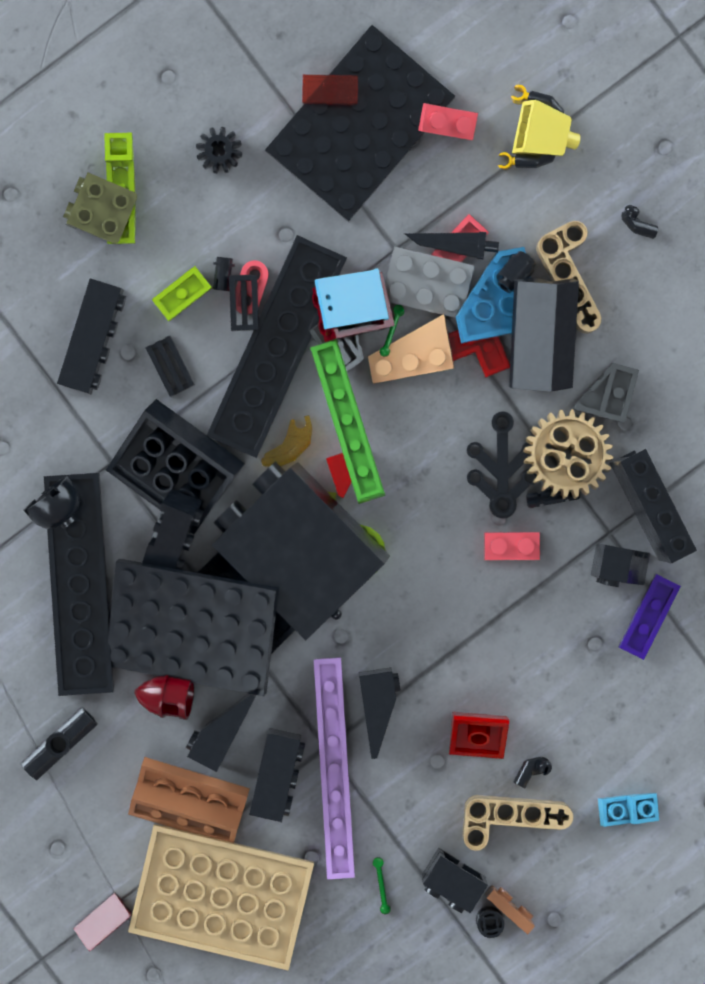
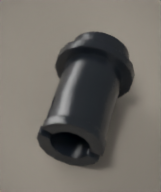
M217 257L216 262H213L216 267L212 289L230 291L229 276L231 275L232 267H235V264H232V258Z

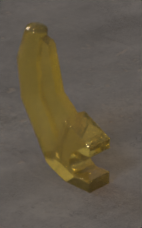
M309 415L304 416L306 421L304 428H297L295 420H290L283 443L265 453L264 458L261 459L264 467H270L275 461L280 466L291 463L310 446L312 424Z

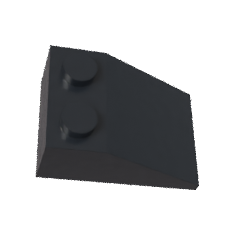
M391 667L359 672L371 759L378 757L396 702L395 692L401 691L398 673H392Z
M247 694L203 726L200 732L195 730L186 746L190 750L187 757L217 772L256 695Z

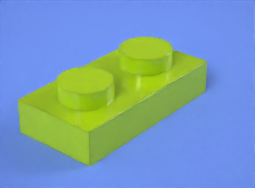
M194 266L155 296L152 301L170 322L210 291L212 287L196 266Z

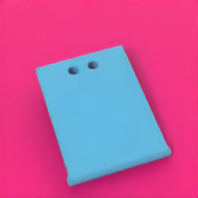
M378 268L314 280L324 329L389 319Z

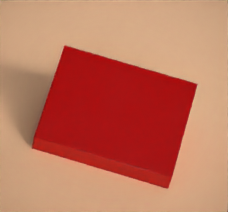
M340 453L328 457L326 460L338 496L344 498L352 481L344 455Z
M452 712L449 755L504 759L509 729L508 717Z

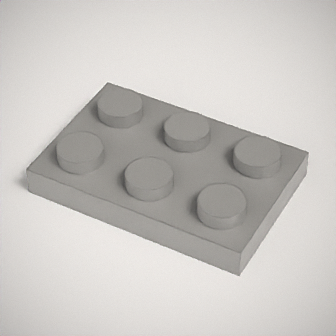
M394 246L385 283L389 302L456 318V315L467 299L475 265Z

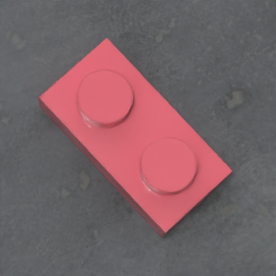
M423 103L418 131L473 140L478 113Z
M540 532L484 533V560H540Z

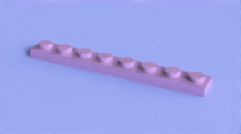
M341 657L314 659L327 879L355 878Z

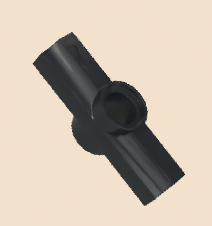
M81 707L20 764L37 781L94 729L98 723L87 710ZM54 737H62L65 740V750L59 751L54 748Z

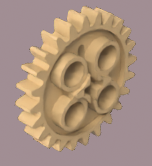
M571 409L566 417L563 410L558 412L557 418L552 413H549L547 415L548 423L541 418L538 421L541 429L533 426L530 431L535 437L528 436L525 440L532 445L523 449L524 453L530 454V457L526 458L524 463L532 464L527 474L536 473L537 477L533 483L542 481L544 484L541 490L545 491L548 487L552 488L551 496L553 497L558 491H561L563 499L568 496L569 492L576 499L579 496V490L586 496L589 494L588 486L596 490L599 487L596 480L603 482L606 477L602 472H609L611 470V467L605 463L613 459L612 455L606 454L607 451L613 448V445L604 443L609 434L601 435L599 433L603 425L594 427V417L588 422L585 421V412H582L578 418L575 417L574 409ZM554 431L563 432L566 435V442L560 443L556 441L553 436ZM582 440L588 441L592 446V451H582L579 442ZM549 444L554 449H547L545 445ZM566 449L571 450L570 455L572 457L569 460L565 458L566 453L564 452ZM546 456L554 457L557 460V467L549 468L545 464L544 458ZM582 459H589L591 464H587ZM571 466L580 467L583 471V476L581 478L574 477L570 472Z

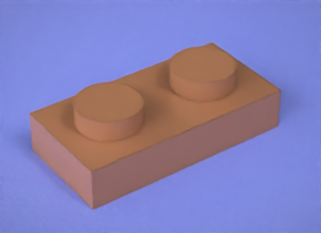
M492 885L485 893L486 898L528 935L535 927L531 920L534 916L522 905L517 908L511 902L513 897L504 888L500 887L497 890Z

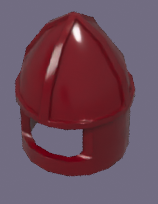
M169 675L157 676L142 683L135 689L134 693L138 702L150 713L158 715L160 718L172 716L188 720L193 706L195 686L194 683H191V680L169 677Z

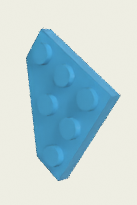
M525 247L495 253L456 315L461 344L512 334L514 292L507 293L498 286L499 281L496 275L512 255H516L518 251L526 253Z

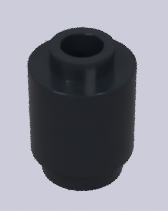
M522 251L512 255L496 275L499 281L498 286L507 293L514 292V280L530 278L534 273L535 261Z

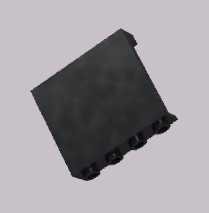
M644 449L638 453L634 450L610 462L658 560L674 563L697 551L647 450Z

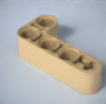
M571 221L545 234L539 240L536 251L551 281L565 279L579 281L578 290L582 294V300L578 303L577 309L587 303L588 307L584 309V312L588 317L593 316L594 320L591 322L592 327L588 324L583 325L581 320L584 319L582 311H579L577 313L576 328L578 331L588 334L600 326L601 315L568 253L579 247L586 240L588 231L586 226L580 221ZM569 228H577L580 231L581 239L579 241H571L567 237V230ZM544 241H553L557 246V251L554 254L545 253L542 248ZM561 264L568 267V278L561 279L556 275L555 268L557 265Z
M474 795L468 798L464 807L463 840L470 850L479 851L485 848L488 843L490 824L562 830L572 824L573 813L567 804L560 801ZM477 802L485 805V811L479 816L470 813L471 806ZM506 804L512 807V814L507 818L500 817L497 813L499 807ZM530 807H537L540 810L539 816L534 820H529L525 817V812ZM548 807L547 811L549 814H558L559 809H562L566 817H562L561 821L558 822L554 816L547 815L548 821H545L546 813L544 808ZM473 830H479L483 833V838L478 843H472L468 840V835Z

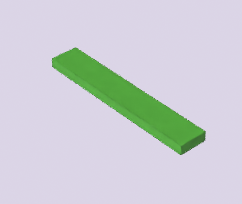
M337 339L311 347L310 349L358 504L386 496Z

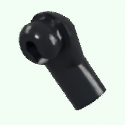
M627 205L625 211L621 214L622 221L633 233L654 239L658 232V226L639 220L637 218L640 213L639 209L633 205Z
M545 757L527 759L523 762L513 782L522 788H526L531 776L539 774L548 775L552 770V764Z

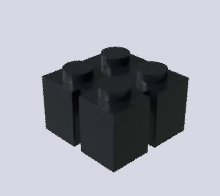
M438 848L421 875L423 885L426 887L424 890L437 899L443 896L449 901L448 905L460 913H463L465 910L471 914L488 886L486 877L465 863L462 867H459L458 863L460 860Z

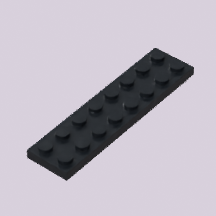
M296 235L259 317V331H253L206 436L250 456L258 457L312 335L309 330L319 322L318 311L312 301V288L316 287L314 280L339 276L347 257Z
M100 473L44 476V490L67 476L75 485L80 497L79 508L74 514L76 520L65 529L61 526L47 529L58 696L114 692V679L110 658L111 650L108 644L110 620Z

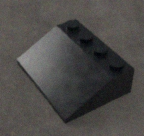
M156 399L144 410L106 468V471L159 510L171 489L201 500L202 503L199 510L204 512L198 527L194 525L192 527L191 533L194 535L245 463Z

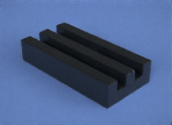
M230 275L231 331H259L257 275ZM235 281H241L242 325H237ZM246 281H251L253 325H248Z
M167 336L165 339L145 347L170 397L195 385L171 336ZM166 344L169 345L187 381L183 385L163 347ZM154 350H159L177 388L172 389Z

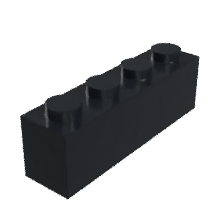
M89 279L57 384L88 394H92L93 389L98 390L102 375L98 374L101 363L106 364L110 353V348L106 346L109 337L114 338L118 327V322L115 321L117 311L122 312L126 302V296L123 295L124 290L122 288Z

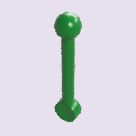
M396 305L393 308L395 326L390 327L385 344L380 348L379 353L383 357H387L390 354L389 346L399 317L403 316L405 312L402 305Z
M376 857L373 860V866L377 870L382 902L380 912L386 915L390 913L391 908L387 904L382 866L384 862L382 858Z

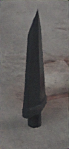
M486 232L403 233L420 246L484 260V251L498 253L499 242L487 241Z

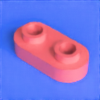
M253 260L243 266L240 275H250L254 270L260 272V278L257 280L259 308L269 278V272L262 262ZM238 281L236 286V310L242 314L241 281ZM246 281L247 296L252 299L251 281ZM252 303L247 306L248 315L253 314Z

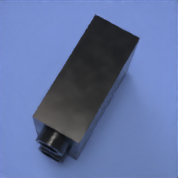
M275 461L252 484L262 496L248 510L236 500L213 522L223 534L212 546L249 583L279 588L276 611L306 641L387 562L390 555L299 462L285 471Z

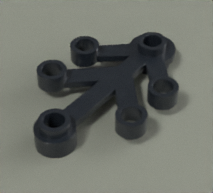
M501 411L496 413L491 420L492 428L497 432V464L483 451L482 445L478 442L470 443L466 451L469 457L476 458L497 479V491L483 479L482 472L477 469L471 470L467 474L468 483L476 486L490 499L489 508L491 513L498 518L504 519L514 514L517 507L516 499L534 483H529L525 480V475L529 470L527 469L522 473L521 480L508 491V479L524 464V460L530 457V455L523 452V449L529 443H524L518 455L508 464V432L513 428L514 420L511 414ZM500 417L507 420L505 428H500L497 425V420ZM472 445H477L480 448V453L476 456L470 453ZM474 472L480 475V481L477 483H473L470 480V475ZM502 499L508 503V507L505 510L498 508V502Z

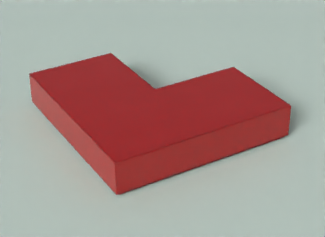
M458 330L448 333L453 361L475 353L485 378L510 368V363L499 336L461 344Z

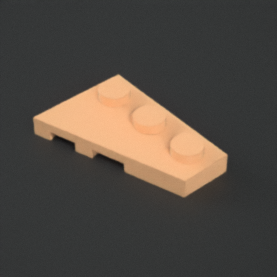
M445 314L391 343L389 346V356H381L380 350L368 356L373 384L455 369Z

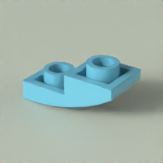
M657 793L598 798L600 826L607 827L628 823L640 824L659 821Z

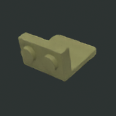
M87 172L85 178L79 177L73 191L78 193L75 203L69 202L63 215L64 218L68 219L66 225L116 244L120 241L137 200V194Z

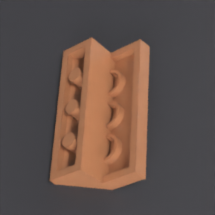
M144 757L128 815L175 829L234 843L250 788Z

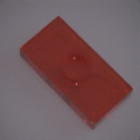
M303 74L302 104L357 105L358 76Z

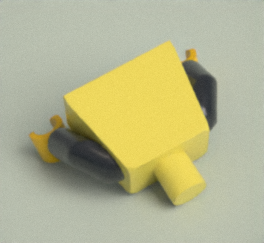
M516 85L514 89L524 93L519 98L511 96L513 103L522 104L512 153L516 154V156L512 157L506 152L500 153L498 155L500 157H509V163L506 166L498 165V167L504 170L511 168L512 165H515L516 168H538L552 163L557 156H563L566 147L574 150L577 149L580 143V134L570 131L571 117L564 114V109L554 97L536 91L529 93L526 92V88L523 85Z

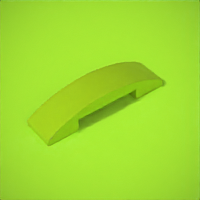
M132 132L104 133L107 181L135 192ZM136 202L120 241L116 244H135Z

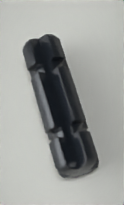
M552 489L541 491L539 494L534 492L526 495L527 506L534 508L540 507V504L545 506L562 503L567 499L569 501L578 500L580 498V490L579 496L576 499L573 498L571 492L563 499L561 491H558L553 497L551 496Z

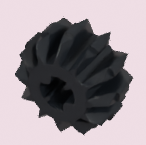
M212 127L209 129L212 137L209 138L206 134H201L200 136L206 144H196V149L205 151L199 153L197 159L198 161L207 159L203 164L205 170L213 164L214 174H218L219 166L223 167L225 173H229L227 164L230 163L233 167H237L238 163L233 157L240 158L243 155L241 151L234 150L242 146L240 140L233 141L236 136L234 131L225 137V127L220 128L219 135H216V131ZM216 145L219 148L220 145H224L225 154L223 156H220V154H218V157L214 156L215 151L213 148Z

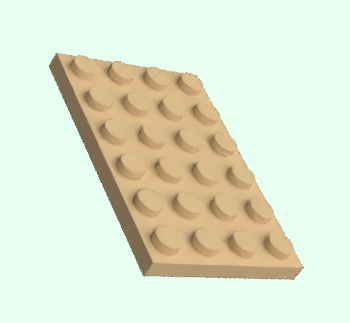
M154 824L128 932L289 971L314 862Z

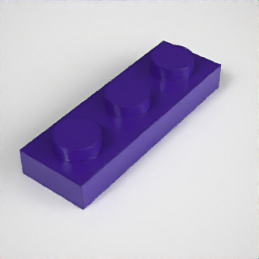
M655 574L618 647L644 660L681 586Z

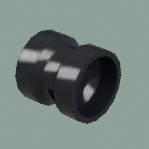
M486 906L478 911L476 924L479 932L487 938L498 937L504 930V919L501 912L493 906Z

